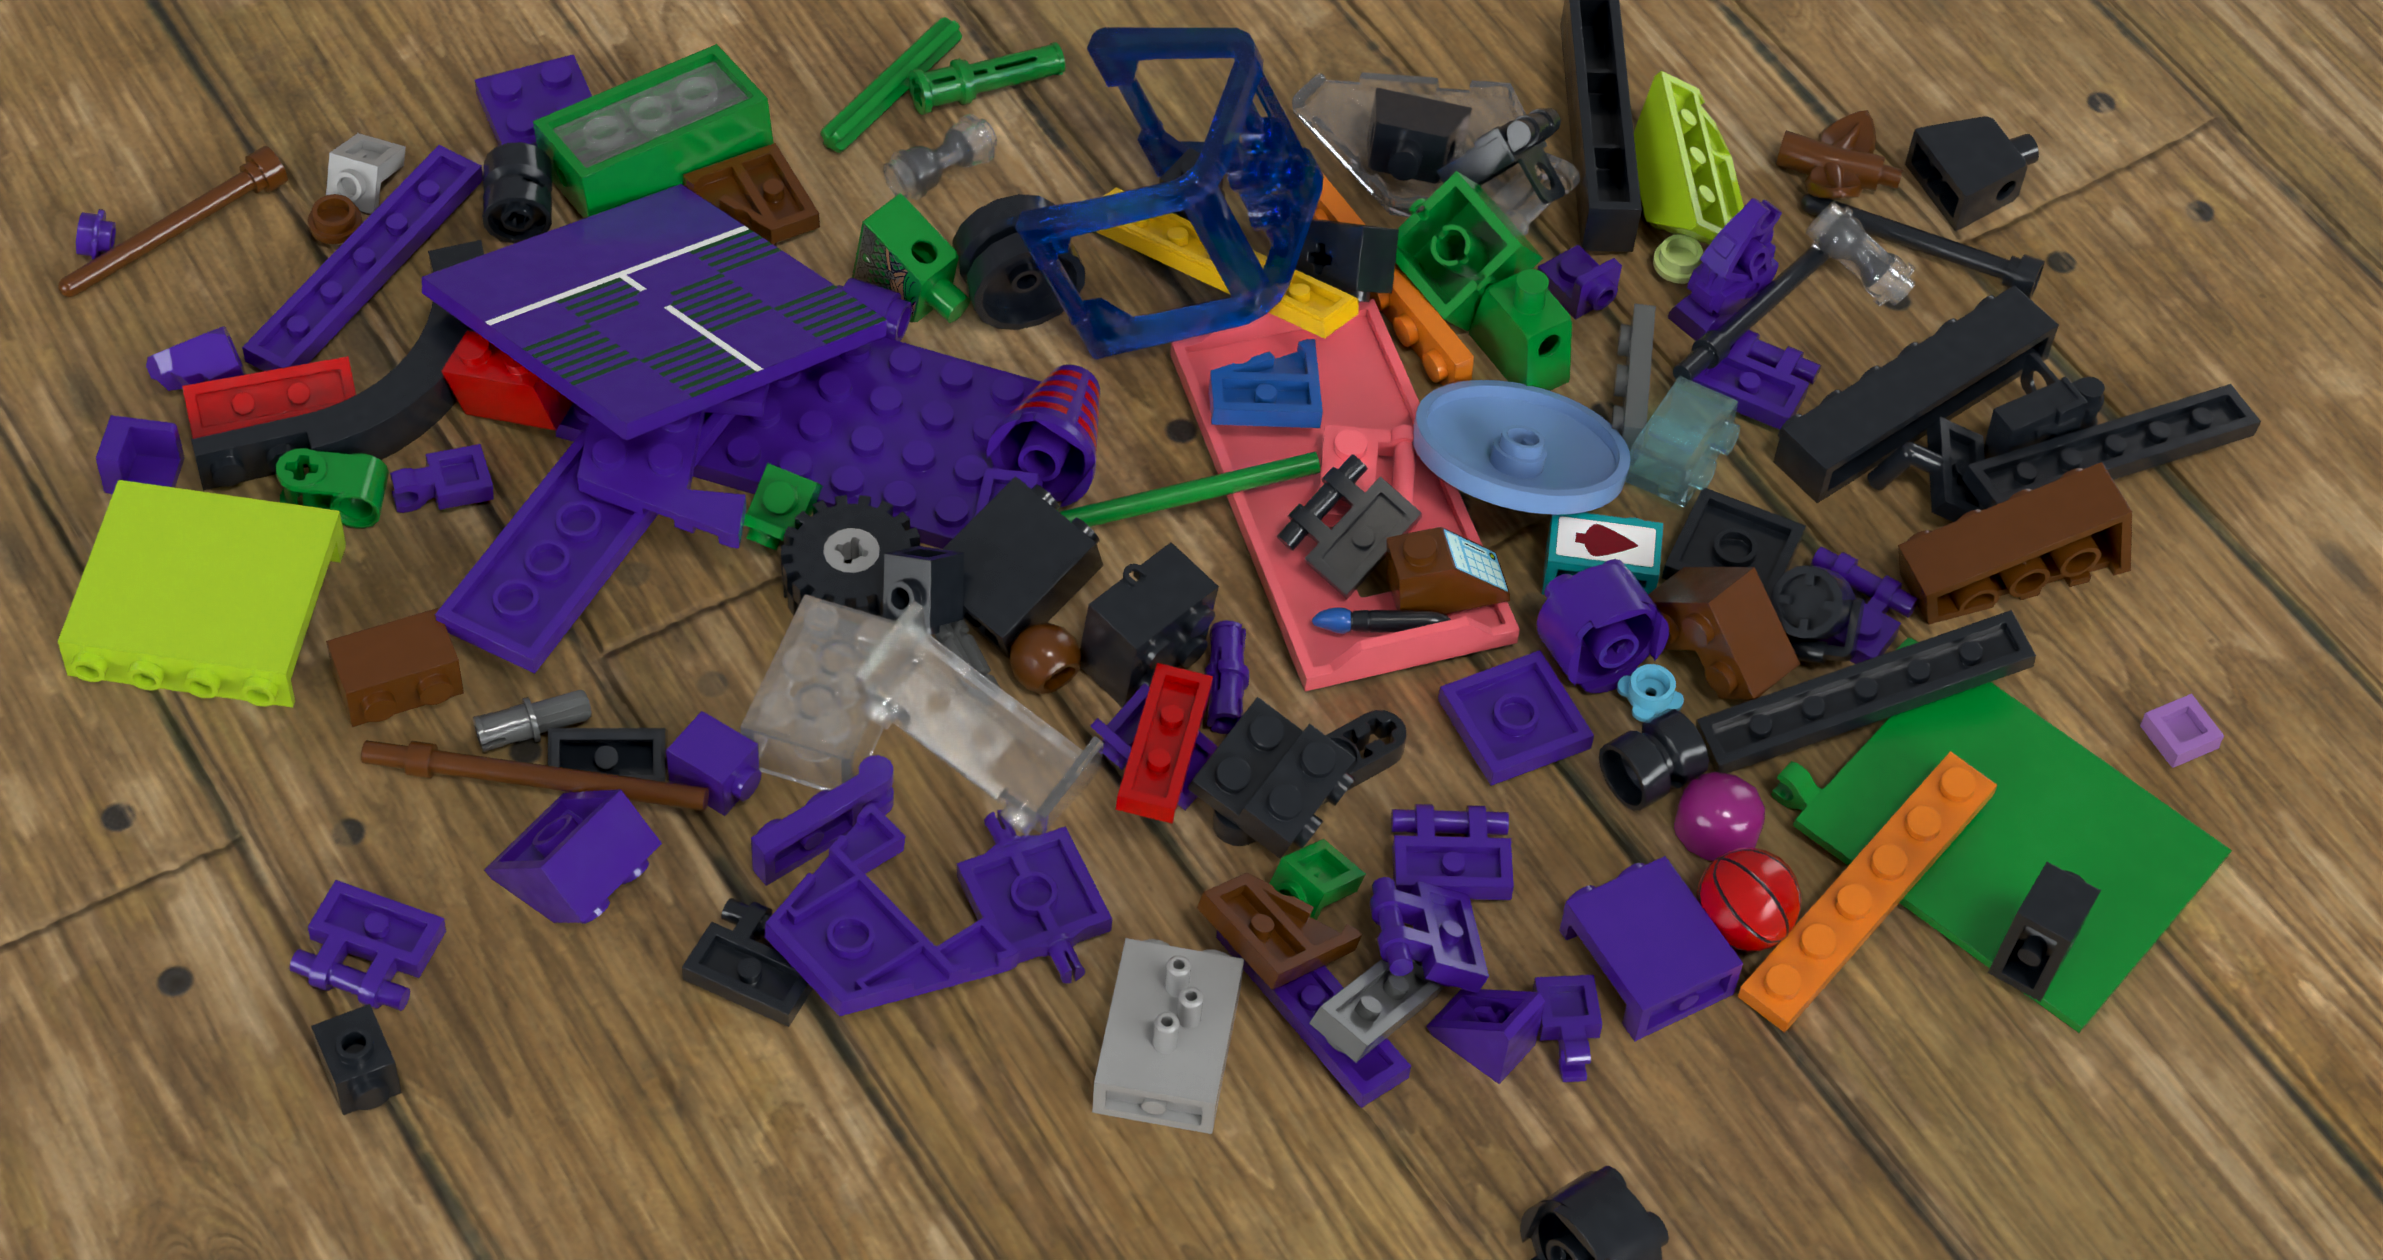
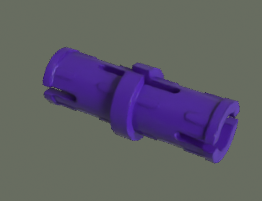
M1228 620L1217 622L1210 628V664L1207 665L1204 672L1206 675L1213 676L1209 695L1207 725L1208 727L1211 726L1212 731L1220 734H1229L1243 716L1244 690L1249 685V669L1244 665L1246 629L1242 628V624Z

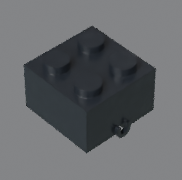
M1172 542L1141 565L1130 564L1126 566L1123 572V579L1088 605L1080 647L1081 669L1123 708L1144 683L1150 687L1157 663L1177 668L1183 665L1187 668L1204 654L1208 647L1206 639L1209 626L1215 617L1213 609L1219 586ZM1134 572V573H1133V576H1134L1138 581H1135V580L1129 575V573Z

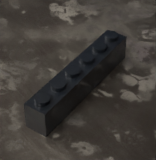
M1564 0L1560 30L1581 247L1585 251L1633 252L1642 208L1620 1Z
M2015 285L1996 297L1993 295L1987 296L1969 314L1959 320L1955 318L1948 320L1938 329L1936 334L1920 344L1918 342L1909 344L1901 351L1897 358L1882 367L1877 365L1870 368L1862 375L1858 382L1843 391L1840 389L1834 390L1823 399L1819 406L1804 415L1795 414L1789 418L1779 430V442L1773 462L1816 503H1819L1878 466L1902 444L1906 442L1914 443L1926 436L1927 427L1939 417L1951 420L2020 377L2027 355L2036 353L2042 361L2047 360L2059 324Z

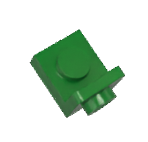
M767 463L748 512L745 514L744 526L749 528L746 538L777 551L780 541L784 542V534L788 526L795 529V517L802 511L811 517L813 512L812 504L817 502L823 486Z
M1321 839L1303 849L1301 848L1282 857L1269 884L1279 893L1294 896L1313 906L1314 909L1310 917L1317 920L1324 907L1357 892L1366 873L1328 841Z

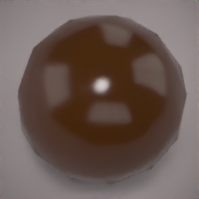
M1047 622L1030 625L1016 637L1011 646L1010 666L1015 679L1027 690L1041 694L1052 693L1069 683L1081 668V651L1076 638L1064 627Z

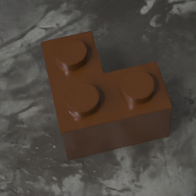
M1683 567L1648 594L1669 626V636L1664 650L1696 651L1705 668V677L1708 684L1721 699H1756L1800 665L1755 567Z

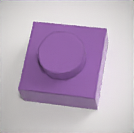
M2192 694L2146 712L2140 725L2172 768L2219 749L2224 737L2223 733Z

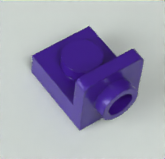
M1576 245L1539 265L1537 270L1543 272L1548 277V290L1576 320L1592 310L1604 309L1616 298L1622 265L1615 258L1599 265L1580 245Z

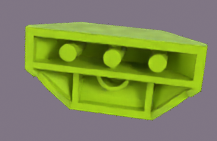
M1660 71L1654 76L1634 130L1643 214L1646 222L1659 230L1664 229L1675 235L1683 234L1696 239L1698 242L1710 244L1725 225L1744 207L1732 156L1715 121L1701 106L1705 103V100L1699 88Z

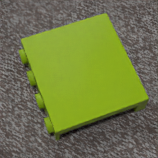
M118 480L58 639L67 675L75 676L88 682H100L103 680L131 684L144 690L166 689L191 693L200 698L222 697L247 701L257 706L278 705L293 708L295 697L291 678L330 561L341 563L346 548L340 511Z

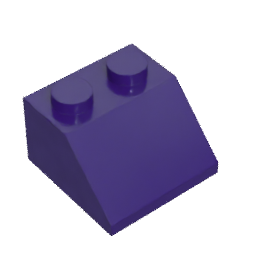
M621 789L569 792L559 796L484 871L493 881L553 923L585 924L596 919L608 908L610 904L608 897L621 884L633 881L649 866L647 858L662 843Z

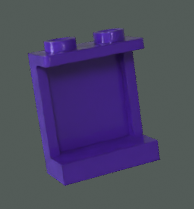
M1666 856L1646 865L1644 863L1633 864L1622 871L1616 879L1599 887L1593 885L1583 887L1571 895L1565 903L1559 931L1565 940L1579 936L1624 1000L1626 1009L1622 1024L1634 1042L1734 995L1743 962Z

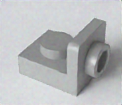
M357 133L329 153L326 195L339 194L346 196L360 211L372 214L379 207L381 182L404 166L406 147Z

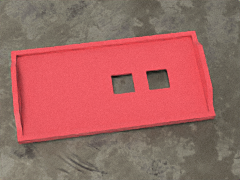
M1370 299L1369 302H1358L1359 314L1325 339L1254 306L1225 312L1197 336L1171 341L1170 356L1218 474L1315 451L1321 468L1325 424L1392 430L1400 425L1413 426L1420 402L1374 299ZM1306 339H1315L1323 409L1320 428L1211 425L1208 387L1211 370L1232 363L1242 364L1249 361L1251 357L1269 351L1276 359L1297 352L1298 342ZM1378 455L1376 480L1382 477L1391 486L1393 456ZM1416 455L1413 504L1422 513V518L1418 521L1416 528L1408 533L1443 527L1482 545L1458 489L1438 477ZM1321 473L1226 495L1304 691L1518 642L1520 629L1508 602L1448 613L1445 615H1448L1451 620L1395 633H1371L1370 631L1358 632L1351 630L1345 634H1340L1314 626L1312 618L1320 611L1329 608H1346L1351 612L1358 610H1397L1391 591L1362 598L1356 589L1348 599L1340 594L1305 562V557L1317 546V543L1312 538L1306 536L1293 551L1277 538V535L1291 521L1288 515L1299 503L1305 506L1319 490Z

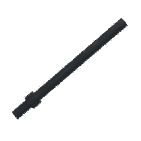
M1844 218L1858 230L1853 220ZM1823 237L1717 330L1707 331L1692 345V352L1674 367L1673 375L1675 379L1681 384H1688L1704 369L1716 367L1729 355L1731 345L1833 256L1835 252L1824 243Z

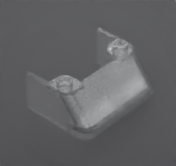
M913 600L855 673L857 691L865 700L860 706L863 713L885 729H888L892 723L919 742L1001 804L1004 809L1000 815L1010 825L1025 835H1028L1032 829L1045 833L1083 792L1100 770L1104 743L1094 736L1086 748L1082 750L926 633L924 609L915 600Z

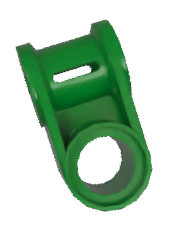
M307 448L294 449L282 455L276 464L277 479L284 487L280 493V502L298 505V497L302 494L303 506L340 511L342 525L353 528H367L379 521L389 470L382 460L363 453L341 454L315 451ZM303 464H307L309 468V473L304 476Z

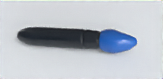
M1335 607L1320 611L1312 618V623L1314 626L1340 634H1345L1351 630L1358 632L1370 631L1371 633H1395L1451 619L1448 615L1433 611L1358 610L1351 612L1346 608Z

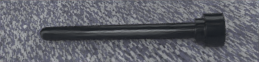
M1808 193L1801 200V207L1806 213L1829 221L1849 218L1856 223L1859 231L2002 279L2003 286L2011 288L2015 285L2029 299L2033 297L2044 268V260L2024 254L2022 258L2012 256L2009 260L1829 198H1819Z

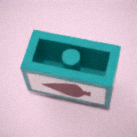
M1588 512L1552 514L1546 542L1541 594L1544 595L1546 586L1557 576L1562 574L1573 576L1587 568L1602 565L1611 559L1621 560L1627 569L1633 573L1647 594L1657 588L1660 576L1663 523L1644 521L1634 517L1621 518Z

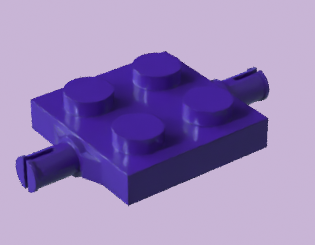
M997 810V818L995 813L991 812L984 819V824L996 845L983 855L957 863V878L977 920L986 917L1019 951L1018 964L1036 957L1051 956L1063 983H1071L1072 976L1075 981L1079 980L1085 974V968L1081 965L1073 947L1079 942L1112 931V917L1066 826L1041 835L1017 836L1005 810Z

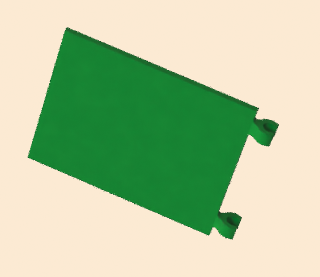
M1908 637L1897 649L1918 643V641ZM1992 682L1891 716L1823 789L1819 788L1810 773L1796 762L1791 761L1777 777L1780 783L1772 791V797L1787 808L1802 810L1795 819L1793 826L1848 866L1950 751L1997 784L1993 797L1899 903L1990 968L2016 913L2046 862L2062 870L2071 871L2079 875L2086 883L2101 890L2069 954L2042 1001L2040 1002L2027 995L2078 1033L2090 1022L2232 851Z

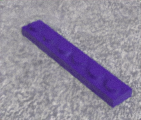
M438 145L242 347L245 362L263 371L309 363L483 181L482 165Z

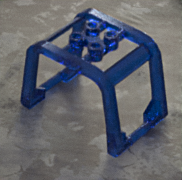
M1104 27L1096 30L1091 36L1087 51L1108 87L1118 86L1141 128L1137 140L1157 176L1161 177L1189 148L1199 152V158L1190 170L1173 181L1090 200L1021 211L1015 226L1018 234L1033 257L1037 268L1040 269L1060 302L1070 323L1074 326L1094 359L1248 325L1266 315L1281 301L1291 283L1323 189L1324 175L1311 151L1302 146L1263 71L1264 60L1249 33L1239 28ZM1235 59L1205 142L1178 141L1168 134L1136 78L1139 61ZM1255 93L1268 117H1261L1253 102ZM1225 173H1227L1230 187L1233 191L1238 192L1248 210L1251 226L1254 230H1263L1271 244L1264 268H1262L1218 187ZM1184 210L1232 296L1155 314L1133 317L1103 298L1083 300L1058 259V254L1068 253L1072 237Z

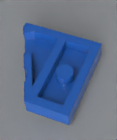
M1306 339L1298 342L1297 352L1276 359L1269 351L1251 357L1245 363H1232L1210 372L1208 387L1211 425L1320 428L1323 409L1315 339Z

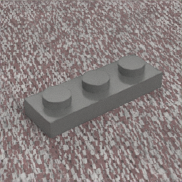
M1634 304L1631 325L1621 324L1617 356H1626L1627 358L1626 365L1617 364L1613 396L1623 397V406L1614 405L1611 420L1612 429L1620 433L1628 446L1630 462L1640 463L1646 433L1656 306Z
M1381 959L1320 1006L1309 1024L1324 1035L1327 1042L1334 1049L1345 1053L1353 1061L1358 1062L1436 999L1444 986L1435 981L1425 979L1422 962L1412 960V971L1404 976H1396L1390 972L1388 962Z

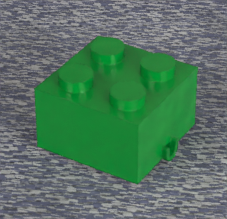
M1458 171L1428 199L1420 198L1415 201L1409 208L1411 216L1398 228L1399 234L1395 263L1444 320L1467 332L1470 330L1480 300L1487 287L1523 270L1533 269L1543 259L1480 185ZM1424 206L1421 212H1416L1419 207Z

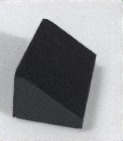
M548 728V766L666 782L668 730L666 728Z

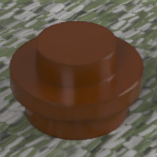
M339 194L326 195L318 199L314 203L308 217L309 230L312 236L327 244L344 243L363 223L359 208L348 197Z

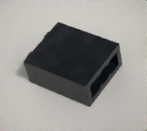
M1016 476L943 548V550L964 553L963 618L965 622L1009 659L1011 646L1017 636L1030 625L1048 623L1104 566L1097 547L1100 541L1097 534L1081 519L1076 517L1071 522L1057 511L1060 508L1057 501L1043 487L1035 484L1030 488Z

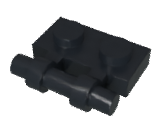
M1353 454L1339 469L1332 467L1321 479L1324 485L1305 506L1299 503L1288 515L1291 521L1277 535V538L1292 551L1306 536L1312 538L1317 543V546L1305 557V562L1346 599L1352 595L1387 556L1386 537L1407 534L1422 518V513L1382 477H1379L1366 492L1361 490L1355 483L1368 468ZM1342 499L1351 506V509L1330 529L1321 520Z
M730 898L722 910L721 919L736 925L732 931L711 922L682 966L683 980L789 1027L813 988L777 950L757 942L762 937L765 938V924L772 916V909L758 902H752L750 905H747L734 898Z

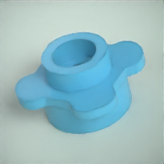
M1646 664L1640 666L1633 672L1632 676H1623L1618 682V693L1621 696L1627 697L1633 707L1632 716L1641 722L1651 719L1666 709H1676L1679 711L1684 703L1683 695L1675 691L1676 681L1674 676L1668 669L1660 665ZM1646 693H1651L1655 696L1646 695Z

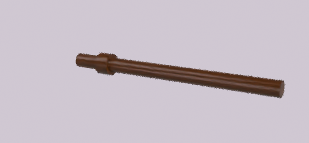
M366 740L361 753L362 763L405 769L406 775L432 778L434 773L565 792L621 789L630 801L701 811L706 810L709 799V789L706 787L438 750L436 744L411 741L409 746Z

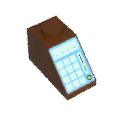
M1443 527L1386 537L1388 583L1397 610L1433 611L1448 614L1510 601V592L1495 551Z

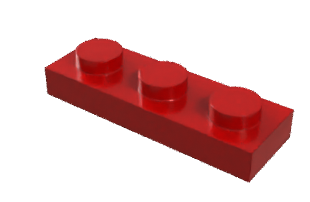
M349 356L182 386L193 439L303 415L335 405L356 395Z
M1157 663L1117 795L1115 810L1173 824L1211 692L1213 676Z

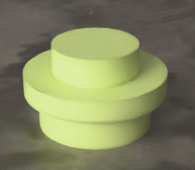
M1683 234L1669 236L1655 250L1653 257L1654 269L1667 281L1679 284L1688 283L1693 270L1702 263L1700 260L1704 253L1702 246L1696 239Z

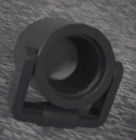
M1812 565L1797 566L1785 572L1775 583L1770 601L1785 632L1796 636L1792 640L1789 639L1798 660L1822 664L1826 662V659L1841 662L1851 660L1855 656L1864 611V600L1855 599V594L1849 582L1838 572ZM1848 626L1845 647L1828 645V642L1817 641L1834 637Z

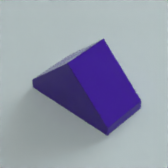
M1461 989L1426 1027L1434 1038L1500 1084L1535 1046L1545 1000L1540 992L1480 989L1476 993Z

